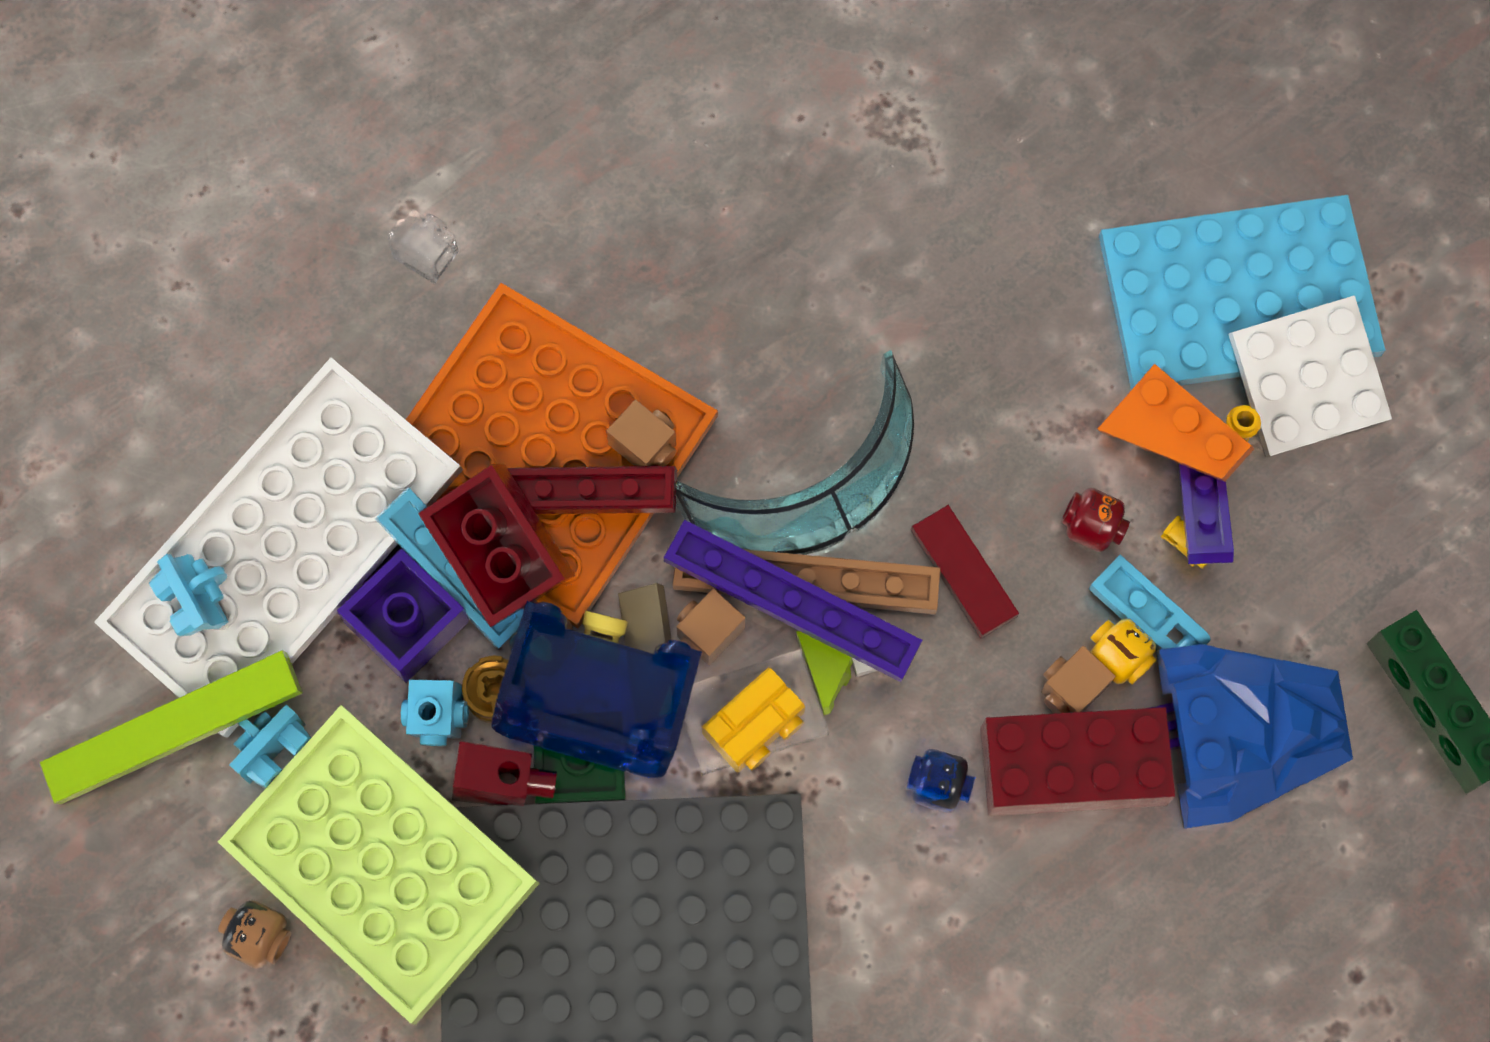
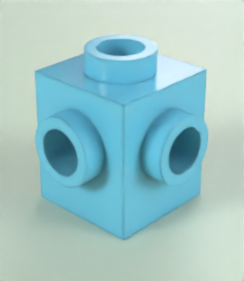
M409 680L408 700H403L401 706V723L403 727H406V734L420 738V745L447 746V738L461 739V728L467 727L469 719V707L467 701H463L462 684L446 680Z

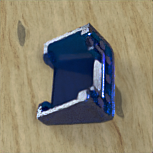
M527 601L497 696L491 721L492 729L500 735L513 740L648 778L663 777L677 748L702 652L692 649L685 642L669 640L666 644L658 645L653 653L576 632L567 629L568 620L556 605L547 602L536 604Z

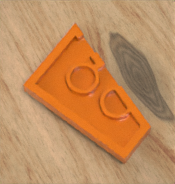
M1156 364L1150 368L1097 428L1103 434L1113 438L1116 437L1146 451L1159 454L1224 482L1254 450L1252 445Z

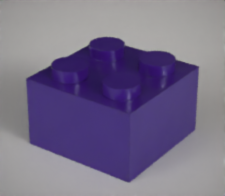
M402 548L337 610L344 624L405 683L469 622L465 609Z

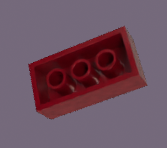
M1166 707L986 717L980 728L988 816L1167 806L1176 797Z

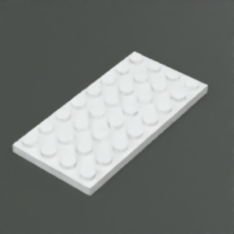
M330 358L94 623L179 698L281 650L288 653L293 664L338 613L337 610L361 587L398 545L375 518L407 488H410L427 507L430 506L463 471V468L333 358ZM166 554H171L173 557L192 554L195 561L204 559L209 569L219 566L223 567L227 578L219 585L224 598L218 601L229 622L220 629H207L191 636H178L170 623V616L182 608L177 597L171 601H161L155 596L149 585V582L161 570L157 561ZM238 724L226 728L219 733L228 738L238 727Z

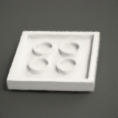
M1355 295L1228 334L1250 407L1255 409L1260 415L1261 427L1258 434L1265 457L1392 419Z

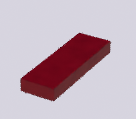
M949 504L912 525L911 532L933 566L940 568V577L980 639L1018 617V610Z

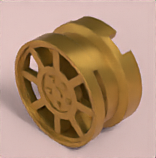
M493 655L479 659L477 663L467 669L463 677V697L467 701L472 714L483 722L502 724L511 721L520 714L526 704L527 686L523 674L514 662L512 663L502 656Z

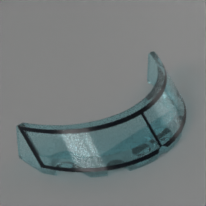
M889 350L882 356L880 371L885 377V387L875 423L860 448L836 472L802 491L761 500H739L719 497L699 491L677 481L676 507L685 520L742 549L790 554L801 553L802 555L827 549L844 541L849 533L863 529L882 511L899 485L908 465L913 443L914 412L912 399L892 351Z

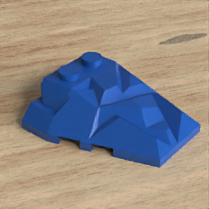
M1204 644L1156 651L1163 695L1172 694L1185 772L1186 782L1177 784L1184 828L1232 822L1244 814L1279 798L1281 795L1353 760L1339 672L1337 670L1237 652Z

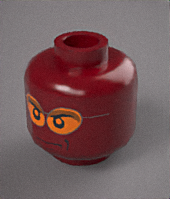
M1088 488L1082 494L1077 492L1073 494L1063 514L1061 524L1066 526L1067 538L1091 550L1102 552L1112 542L1120 545L1128 530L1130 521L1123 519L1125 505L1121 500L1095 488Z

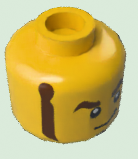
M1108 619L1090 637L1096 643L1091 653L1116 676L1112 681L1115 684H1122L1128 681L1133 685L1157 661L1153 656L1156 649L1155 642L1131 619H1122L1115 625Z

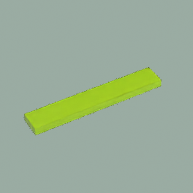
M281 650L41 761L40 765L53 802L59 805L66 803L302 694V689L288 653Z

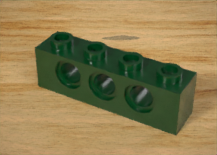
M1415 610L1379 631L1366 644L1465 793L1468 794L1490 780V718L1419 612Z

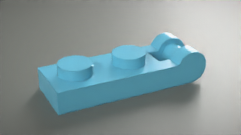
M1121 554L1089 587V590L1121 619L1133 620L1155 642L1156 651L1199 644L1207 645L1211 641L1209 634ZM1174 627L1183 635V638L1177 644L1167 637Z

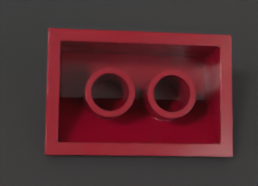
M504 463L490 465L418 513L490 627L495 626L539 600L575 576Z

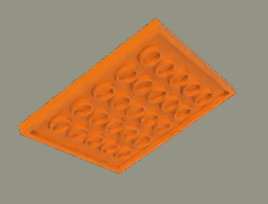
M500 283L406 420L463 468V471L437 499L439 500L492 464L504 463L507 468L634 466L608 445L606 431L635 399L652 413L655 410H659L673 422L675 426L673 430L676 434V446L674 448L677 452L667 466L676 467L678 478L717 419L718 410L505 284ZM654 513L537 514L575 576L535 601V603L544 609L558 612L570 621L572 626L579 629L585 610L590 611Z

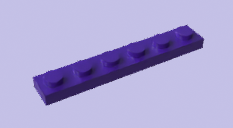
M686 520L683 521L663 557L665 563L899 682H902L922 643V639Z

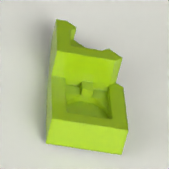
M796 631L797 641L810 672L812 686L824 715L830 714L834 708V700L843 685L847 686L851 679L850 667L853 664V658L801 631Z

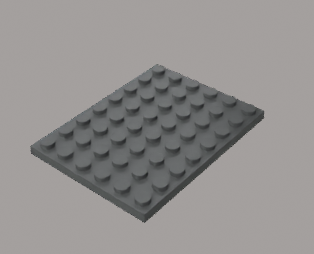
M801 794L524 804V806L456 807L540 884L442 994V1042H813Z

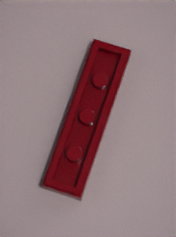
M675 466L507 468L536 514L676 513L677 469Z

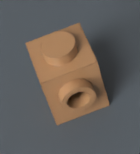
M635 399L606 431L608 445L634 466H667L677 452L674 448L676 446V434L673 430L675 426L665 414L659 410H655L652 413Z
M712 589L699 603L695 600L691 601L678 615L677 620L680 623L676 627L677 637L680 641L677 645L693 661L697 662L701 658L710 666L743 632L746 626V618L715 589Z
M1082 646L1068 661L1060 656L1046 670L1043 676L1048 681L1045 683L1041 693L1046 696L1044 702L1054 714L1084 712L1109 687L1116 676L1089 650Z

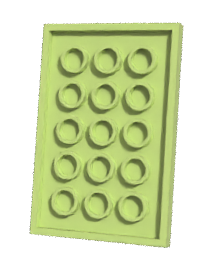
M342 705L339 706L218 841L224 849L413 1025L420 1021L540 884Z

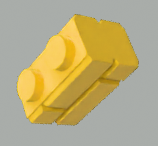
M768 667L702 726V734L736 772L739 773L746 766L752 771L771 754L767 747L774 740L781 736L786 741L802 727L804 721L800 717L805 713V705L786 686L783 680Z

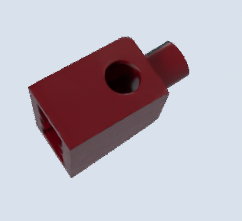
M460 741L453 782L452 801L524 806L526 795L553 798L557 771L530 768L532 754L527 752ZM504 773H510L516 777L517 781L512 784H506L500 780L499 776Z

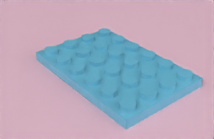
M1348 195L1103 229L1099 234L1131 390L1154 364L1180 386L1241 377L1229 333L1354 295L1373 357H1381L1386 351Z

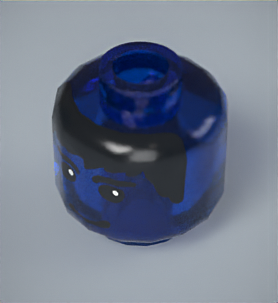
M929 749L922 757L915 755L906 789L912 791V799L918 805L951 813L957 808L959 801L969 802L975 777L967 775L968 762L963 757L936 749Z

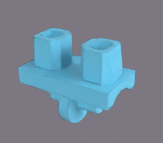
M166 554L157 561L161 570L149 582V585L155 596L161 601H171L177 597L182 608L170 616V623L178 636H191L202 630L220 629L229 622L218 601L224 598L219 585L227 578L223 567L219 566L209 569L204 559L195 561L192 554L181 557H173L171 554Z
M287 705L274 718L264 711L253 723L247 719L237 723L245 732L233 743L241 753L229 765L249 784L254 781L266 789L282 771L272 760L284 747L295 756L311 739V736L304 728L306 724Z

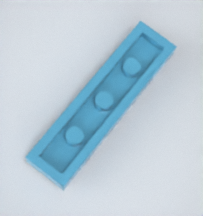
M407 488L375 520L419 566L465 609L468 619L496 648H500L517 631L528 614L522 609L495 626H489L418 513L427 508V506L410 488Z

